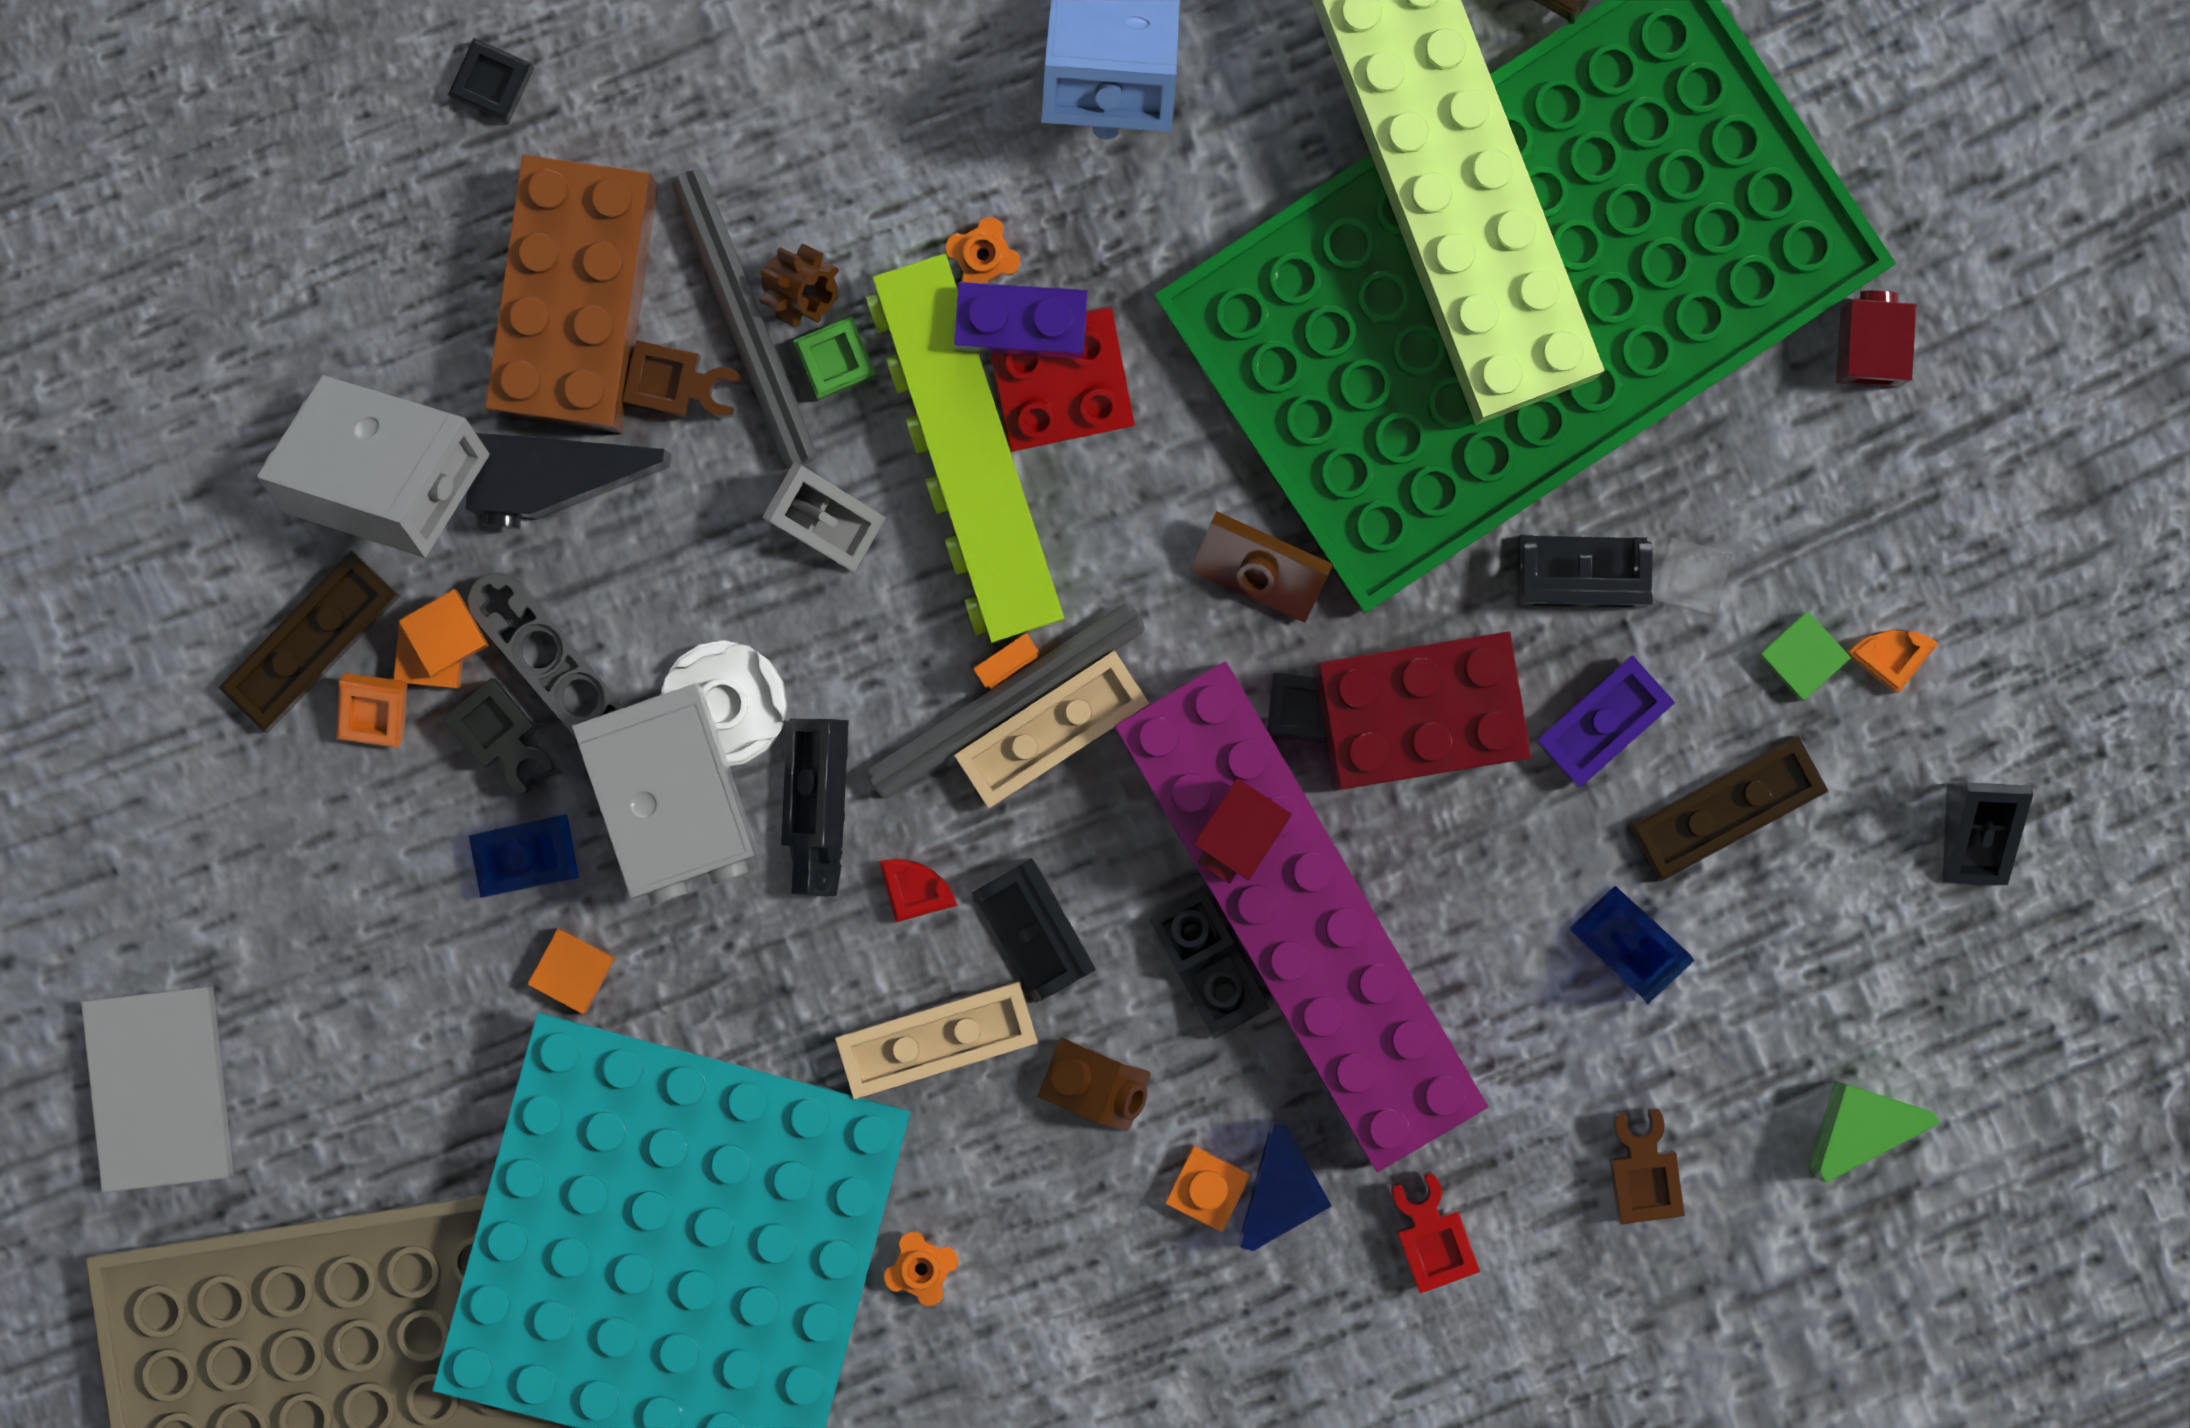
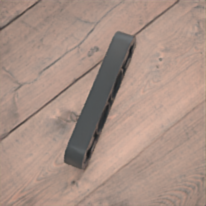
M497 572L486 574L474 583L468 596L469 611L474 620L574 737L573 725L605 715L609 712L611 706L616 710L627 707L521 582L510 575ZM492 586L502 592L509 587L512 589L514 595L510 597L508 604L519 618L524 619L529 610L537 617L536 620L519 627L509 642L502 634L514 628L505 616L495 612L487 616L484 611L490 603L485 593ZM535 632H546L557 643L558 652L552 664L545 668H533L523 657L522 649L524 642ZM578 680H587L592 683L597 689L599 696L598 705L595 710L584 717L573 716L564 705L563 697L565 690L571 683Z

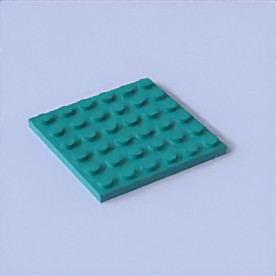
M537 1012L432 1391L575 1428H826L911 1111L865 1098L853 1099V1096L850 1094Z

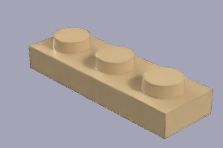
M1114 650L954 756L990 809L1113 729L1115 725L1148 706L1149 702Z
M1020 981L835 1038L853 1099L1038 1043Z

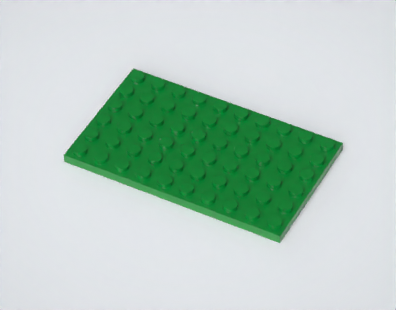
M1603 0L1581 14L1574 24L1571 22L1567 23L1490 74L1605 371L1595 380L1475 425L1371 153L1154 294V300L1326 560L1332 563V569L1363 615L1897 264L1721 0Z

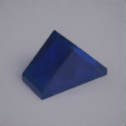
M1617 886L1609 890L1569 928L1573 935L1635 1001L1647 1005L1695 961L1689 952Z
M1273 1118L1271 1119L1238 1239L1240 1248L1250 1251L1260 1248L1332 1207L1285 1122Z

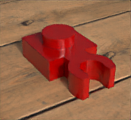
M1431 1171L1423 1173L1428 1193L1420 1202L1408 1201L1399 1182L1392 1184L1391 1187L1394 1203L1404 1214L1411 1216L1413 1225L1396 1232L1420 1294L1480 1272L1458 1210L1455 1209L1441 1215L1439 1214L1437 1207L1441 1201L1442 1189L1439 1180Z

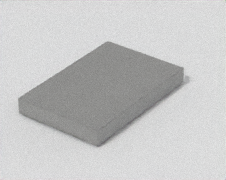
M213 986L81 1002L102 1193L233 1177L234 1172Z

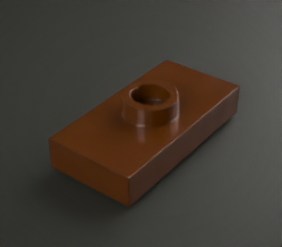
M1216 511L1189 571L1306 623L1328 577L1332 563Z

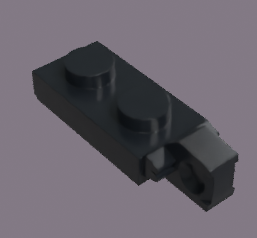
M789 718V721H787L781 845L790 847L793 861L791 894L819 897L837 896L842 867L840 860L843 853L841 848H843L845 821L844 808L849 720Z

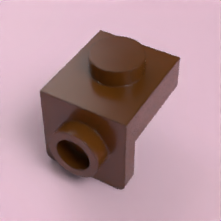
M1060 1037L1037 1097L1098 1124L1128 1131L1133 1120L1144 1108L1147 1099L1146 1087L1151 1074L1145 1069L1121 1062L1075 1041Z

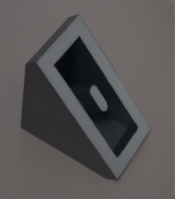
M1972 782L1947 783L1943 858L1944 882L2008 885L2033 798L2032 786Z

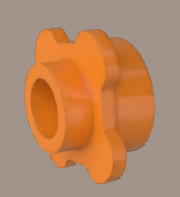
M985 217L980 220L978 228L965 235L953 234L947 240L946 253L951 259L957 260L964 273L962 282L988 284V282L998 279L1002 274L1010 276L1018 270L1020 256L1015 250L1009 249L1002 236L1004 231L1003 224L998 219ZM980 249L988 250L989 257L986 260L978 259L977 252Z
M908 1232L899 1241L901 1252L895 1265L888 1267L884 1273L885 1284L894 1292L905 1290L916 1295L919 1302L924 1306H934L943 1299L942 1285L947 1274L957 1268L958 1255L949 1246L939 1248L937 1245L925 1241L923 1235L919 1232ZM918 1263H924L927 1266L928 1270L924 1275L916 1273L915 1266Z

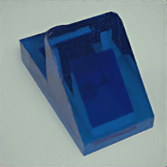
M567 814L468 835L480 898L580 879Z

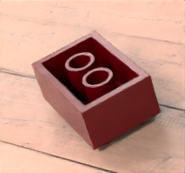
M1510 631L1324 661L1312 666L1317 685L1316 692L1319 710L1322 715L1326 738L1325 746L1333 791L1532 758Z

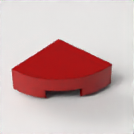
M906 859L879 861L895 922L958 906L949 885L931 868Z

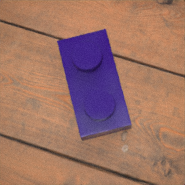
M959 282L954 341L955 350L1083 359L1088 290Z
M1631 655L1540 735L1535 742L1576 788H1581L1674 705L1675 702L1638 660Z

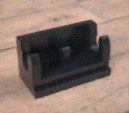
M1518 536L1517 606L1646 608L1653 605L1652 542H1647V537Z
M1034 858L972 892L1035 1003L1048 998L1096 970L1094 963Z

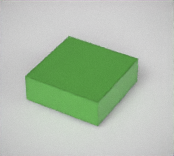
M852 316L793 340L818 401L877 377Z
M1809 611L1801 614L1758 654L1800 702L1805 701L1851 659Z

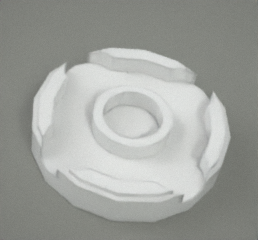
M725 640L700 644L679 657L665 678L660 695L695 683L702 686L729 767L747 764L768 751L783 729L788 707L784 682L771 661L750 646Z

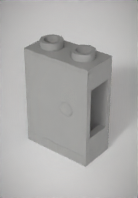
M322 375L309 397L302 403L298 414L276 448L267 457L257 479L283 513L426 558L490 454L464 417Z
M695 683L572 726L631 898L647 895L650 905L653 906L687 894L684 881L709 874L713 885L749 872L745 860L760 856L701 685Z

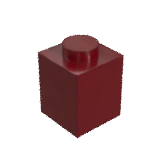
M1867 290L1860 292L1859 300L1853 299L1841 307L1836 383L1899 388L1912 381L1917 304L1898 302L1899 294L1896 292Z
M1238 778L1234 779L1193 842L1194 846L1204 851L1197 863L1229 884L1236 874H1239L1246 880H1250L1292 814Z

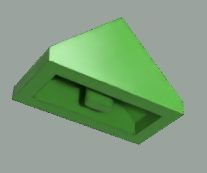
M1834 1081L1808 1167L1814 1178L1827 1183L1937 1126L1940 1122L1932 1111Z

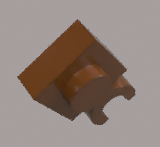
M636 340L622 402L629 406L687 418L692 400L700 402L705 410L715 417L730 418L733 417L734 408L726 404L716 403L713 400L712 392L714 387L721 382L740 385L742 377L736 371L726 367L714 368L705 374L699 373L698 368L701 356L698 353Z
M1655 1107L1648 1108L1649 1128L1642 1135H1632L1629 1132L1626 1113L1616 1112L1613 1117L1614 1133L1626 1145L1628 1154L1625 1157L1609 1159L1617 1219L1621 1225L1685 1216L1677 1153L1673 1150L1657 1152L1656 1144L1663 1136L1665 1123L1662 1113Z

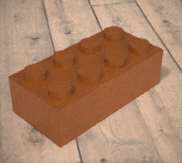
M522 154L485 409L495 416L622 434L626 405L622 400L635 347L658 184L650 172Z

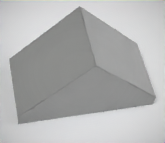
M796 462L792 464L762 517L769 525L854 573L886 519L883 515Z

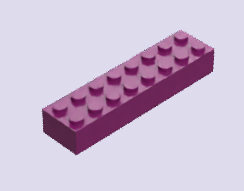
M1224 661L1115 725L1114 729L1373 1169L1377 1173L1487 1109L1488 1105L1228 663ZM1238 778L1292 815L1250 880H1246L1239 874H1236L1229 884L1197 863L1204 851L1194 846L1193 842L1234 779Z

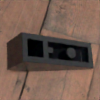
M476 433L490 455L467 491L465 509L474 514L483 515L482 526L520 529L521 518L539 520L670 468L671 454L662 448Z

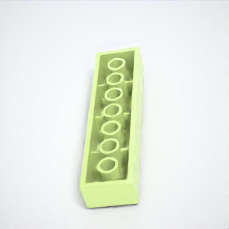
M1312 0L1475 425L1595 380L1605 371L1462 1Z

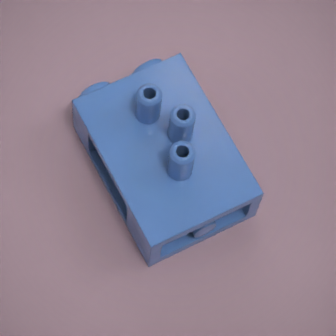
M1051 0L1041 123L1094 126L1093 133L1103 140H1110L1118 136L1119 128L1172 132L1180 0Z

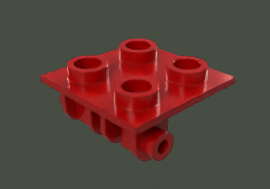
M1112 306L1086 311L1083 359L990 353L1011 452L1135 426Z

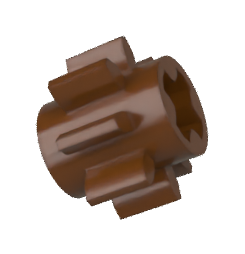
M801 244L797 254L780 247L777 249V255L760 272L762 288L765 292L759 299L760 303L775 310V318L793 327H797L802 316L818 323L821 321V316L832 307L838 298L837 284L834 277L839 270L837 267L823 261V252L806 244Z

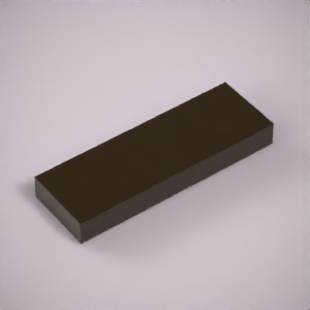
M351 550L218 688L263 732L269 733L401 595L355 551Z
M1796 735L1628 825V828L1657 882H1662L1827 793L1828 789L1800 737Z

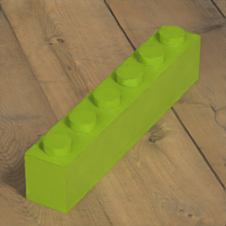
M946 253L873 276L878 293L868 296L866 299L877 333L890 330L897 354L886 357V361L897 394L909 390L917 412L916 415L905 418L916 453L920 454L929 451L937 475L925 478L936 514L949 511L956 532L955 536L945 539L955 573L959 575L969 572L976 596L964 599L975 635L988 632L992 645H996L1021 637L1026 633L1030 634L1064 623L1065 618L979 354L973 351H958L954 347L958 289Z

